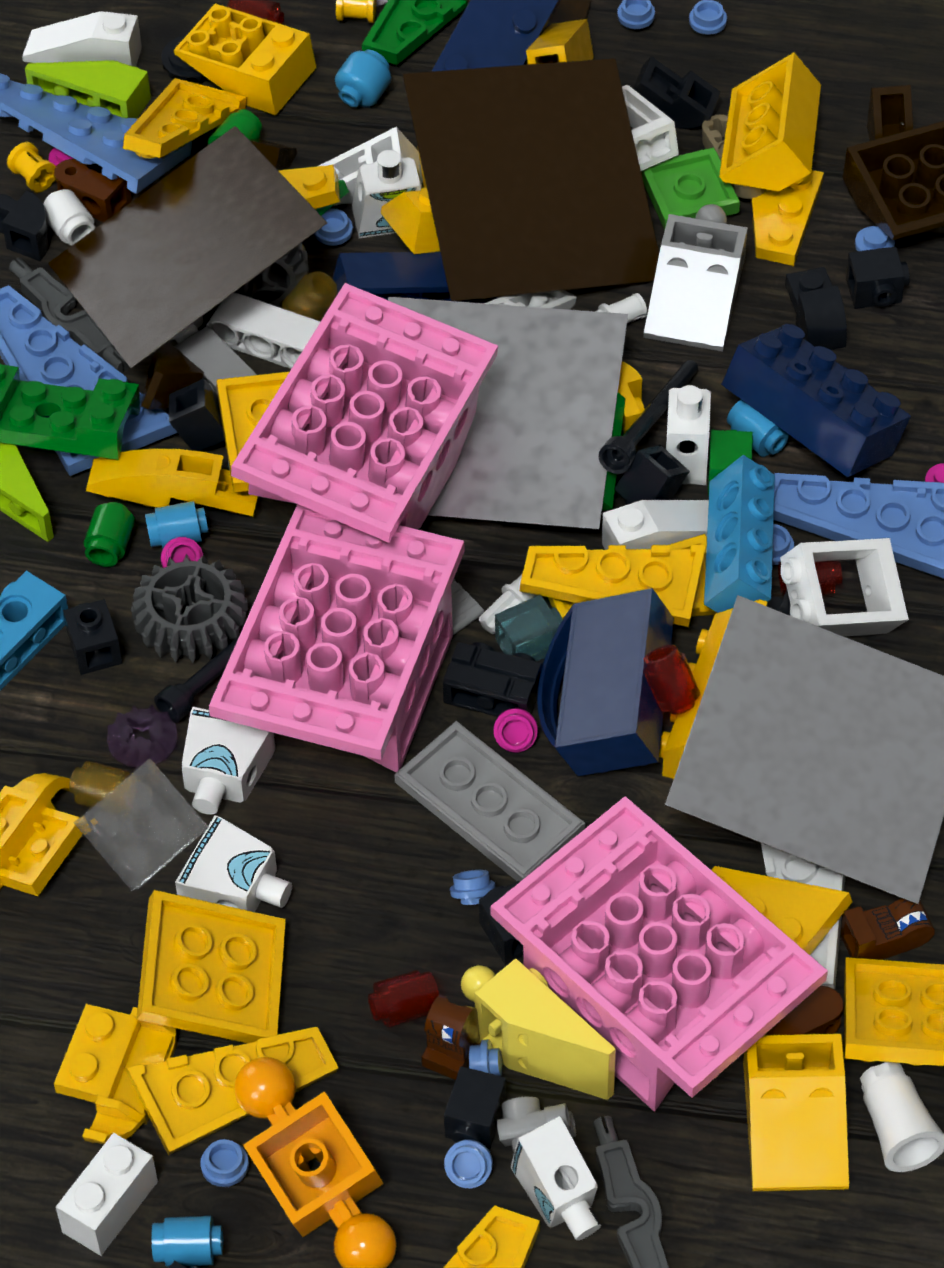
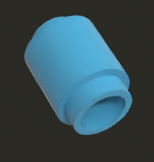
M739 400L727 416V423L731 426V430L753 432L752 449L760 456L776 454L787 443L788 435L784 430L743 400Z
M194 501L155 508L154 513L145 514L151 547L162 545L163 549L170 540L178 537H187L200 543L202 542L201 534L209 532L204 507L196 509Z
M212 1216L165 1217L163 1223H153L152 1256L154 1262H165L166 1267H169L174 1260L183 1266H204L214 1264V1255H223L222 1225L214 1226Z

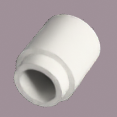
M68 189L55 191L43 203L47 223L64 243L72 246L95 229L93 216L73 191Z

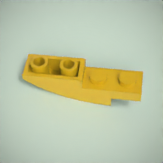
M155 448L121 452L118 460L103 457L94 458L86 487L87 492L135 502L149 507L168 506L170 499L174 498L186 502L194 501L195 504L248 516L254 515L258 497L249 495L248 491L233 493L230 470L221 468L222 455L183 449Z

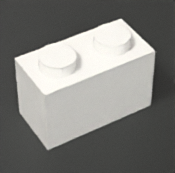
M113 1132L57 1204L56 1210L62 1233L102 1256L158 1183L153 1156Z

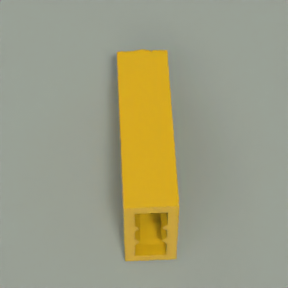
M588 19L550 24L526 50L528 65L593 60L594 55Z

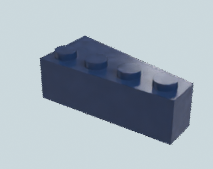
M412 252L339 253L324 310L325 313L328 311L344 283L388 300V297L451 301L441 252L413 254ZM499 297L461 300L456 302L484 304Z

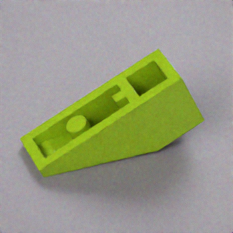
M118 61L28 63L25 67L27 84L38 85L43 88V91L57 96H71L78 103L90 107H104L110 110L111 114L123 118L137 119L151 100L148 71Z
M0 443V511L49 542L54 538L50 514L18 448L14 444Z

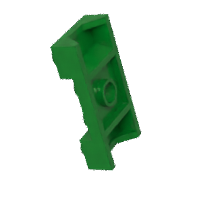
M0 363V443L119 459L124 425L129 414L138 415L140 412L139 384L123 382L118 379L107 380L99 378L94 390L91 391L80 387H63L43 384L38 381H21L19 367Z

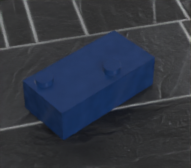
M470 0L432 71L527 65L526 50L546 30L561 0Z

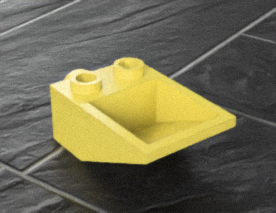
M515 958L497 974L490 968L482 965L473 966L463 974L461 989L469 1000L475 1002V1009L478 1014L480 1043L481 1040L490 1039L493 1049L500 1048L502 1064L508 1069L606 1100L614 1095L616 1048L550 990L547 981L540 972L534 968L527 969Z

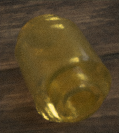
M316 271L302 277L283 300L282 309L319 321L333 303L337 293V286L334 280L326 273Z
M86 761L81 768L76 767L73 771L69 791L74 794L76 804L118 814L120 811L130 812L138 796L139 779L130 776L129 771Z

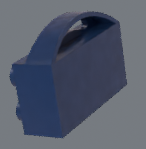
M784 324L777 329L738 344L721 385L842 474L850 477L893 456L911 418L910 414L900 408L901 402L896 396L887 392H877L868 384V377L864 373L855 369H847L836 362V354L826 347L813 346L804 339V331L792 324Z
M653 588L573 604L559 625L546 653L538 684L537 702L540 723L550 743L577 776L605 773L612 770L645 766L659 762L674 618ZM564 675L559 719H557V699L560 684Z

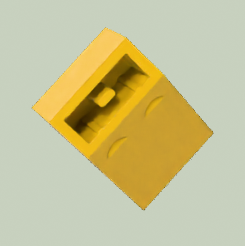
M216 3L174 49L176 56L224 91L246 96V106L273 115H277L316 69L310 33Z
M841 1034L763 1035L744 1052L743 1060L752 1191L849 1189L846 1086Z

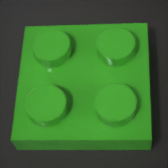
M714 147L678 155L641 171L644 186L664 230L669 214L695 218L698 210L708 204L720 206L725 211L726 216L739 213L740 201L732 184L724 183L719 178L721 161Z

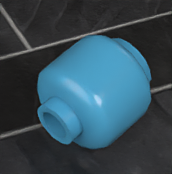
M359 50L351 53L335 76V84L339 90L341 100L351 107L374 106L392 80L387 60L373 50Z

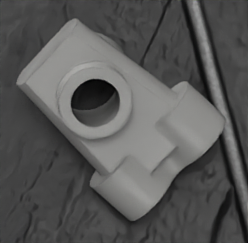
M519 1097L507 1100L501 1105L503 1119L497 1120L499 1139L505 1147L512 1146L513 1151H515L519 1137L559 1116L571 1137H576L574 1116L572 1111H568L566 1103L544 1107V1110H541L538 1098Z

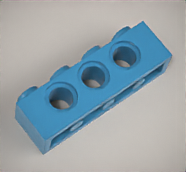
M744 455L710 480L704 605L717 613L733 608L737 595L752 601L758 599L769 601L771 599L775 475L765 466L755 463Z
M27 570L15 582L9 583L0 596V691L66 625L63 610L68 609L66 595Z

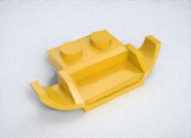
M47 773L34 774L23 779L14 787L5 785L1 790L0 889L2 886L39 896L87 828L81 817L58 811L51 802V799L60 789L67 791L74 789L76 785L70 778Z
M89 1004L85 1005L54 1081L56 1093L95 1103L97 1114L89 1129L85 1128L82 1137L84 1141L104 1145L113 1132L126 1140L142 1124H147L149 1116L126 1070L127 1067L141 1064L145 1066L172 1058L178 1044L176 1028L137 1020L138 1008L133 1007L129 1015Z

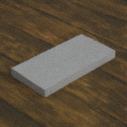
M457 721L394 774L397 785L517 882L522 881L585 829L584 821Z

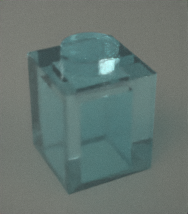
M538 595L495 614V640L505 654L525 653L533 657L535 661H539L545 658L551 641L563 619L555 607L549 608L543 597Z

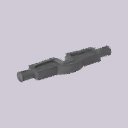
M20 257L10 263L9 270L20 279L22 293L43 312L44 318L54 326H62L69 332L72 340L80 346L85 344L122 374L123 369L125 372L129 369L130 366L85 310L66 316L76 306V298L68 288L56 281L42 267L33 270Z
M604 1116V1125L600 1117L593 1122V1126L600 1142V1146L596 1147V1160L603 1179L607 1207L611 1212L637 1211L641 1214L638 1219L618 1228L617 1238L630 1268H669L660 1241L662 1212L659 1201L653 1190L640 1180L629 1143L625 1139L618 1140L612 1117Z

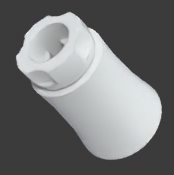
M884 1062L867 1069L860 1077L861 1088L864 1093L863 1100L877 1132L886 1168L894 1172H907L919 1169L937 1159L944 1152V1133L931 1117L912 1079L904 1073L901 1064Z

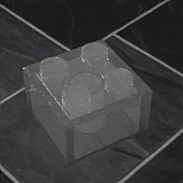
M151 759L140 764L73 822L132 891L142 887L209 828Z

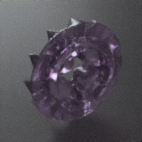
M133 705L130 712L125 714L118 712L115 722L112 725H108L107 744L110 753L117 761L130 767L145 768L159 764L173 752L177 743L176 724L172 722L168 712L161 713L153 705L148 709H139ZM133 728L141 732L149 729L151 741L141 736L135 739Z

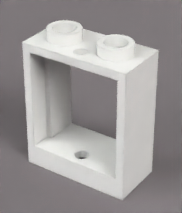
M628 84L622 86L630 126L634 128L632 135L640 170H645L679 155L674 121Z
M890 538L800 543L780 557L781 577L784 583H786L791 605L790 616L843 637L887 634L909 620ZM855 560L867 612L826 615L815 562Z

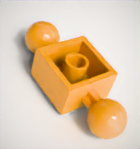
M260 1057L249 1061L241 1068L236 1077L234 1086L235 1097L240 1107L246 1113L256 1118L268 1119L272 1126L243 1144L288 1218L302 1237L331 1219L338 1229L334 1239V1252L339 1264L343 1268H387L396 1252L395 1234L391 1226L384 1219L374 1214L362 1213L356 1204L357 1201L384 1183L324 1091L296 1110L292 1104L296 1084L290 1069L283 1062L270 1057ZM316 1158L321 1165L318 1169L310 1171L308 1162Z

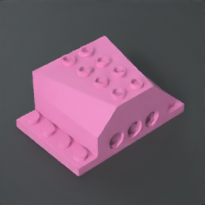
M344 283L233 462L231 476L249 483V495L299 504L386 542L391 541L399 525L419 529L457 464L476 413L480 384L497 357L498 345Z
M297 504L209 704L210 716L362 755L394 772L399 771L453 638L451 584L465 552L464 541L399 525L391 541L386 542Z
M626 796L491 905V916L523 945V965L527 969L534 968L540 972L547 981L549 989L616 1048L615 1076L654 1112L674 1083L693 1098L827 980L828 970Z

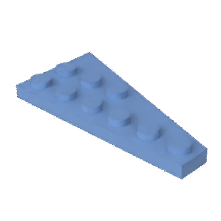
M0 73V117H15L19 119L18 127L27 132H31L34 129L43 133L44 142L79 162L100 165L102 167V175L111 180L117 179V176L127 181V189L135 194L191 155L192 141L162 158H142L136 155L134 151L123 149L124 134L138 119L123 118L111 114L110 110L104 107H90L78 103L71 96H57L43 91V88L38 85H24L12 81L7 75Z
M8 285L0 288V356L5 365L19 367L21 381H38L43 384L80 387L91 391L94 390L99 378L107 380L118 379L128 382L126 376L85 344L80 346L72 340L69 332L62 326H54L44 318L39 308ZM140 392V412L138 415L129 414L124 425L121 452L136 450L177 433L169 423V415L165 411L141 407L143 394ZM55 451L69 476L91 468L94 458H98L96 456Z
M774 474V520L834 541L890 538L895 562L944 579V483L893 480V484L870 483V478L854 477V482L829 481L826 476Z

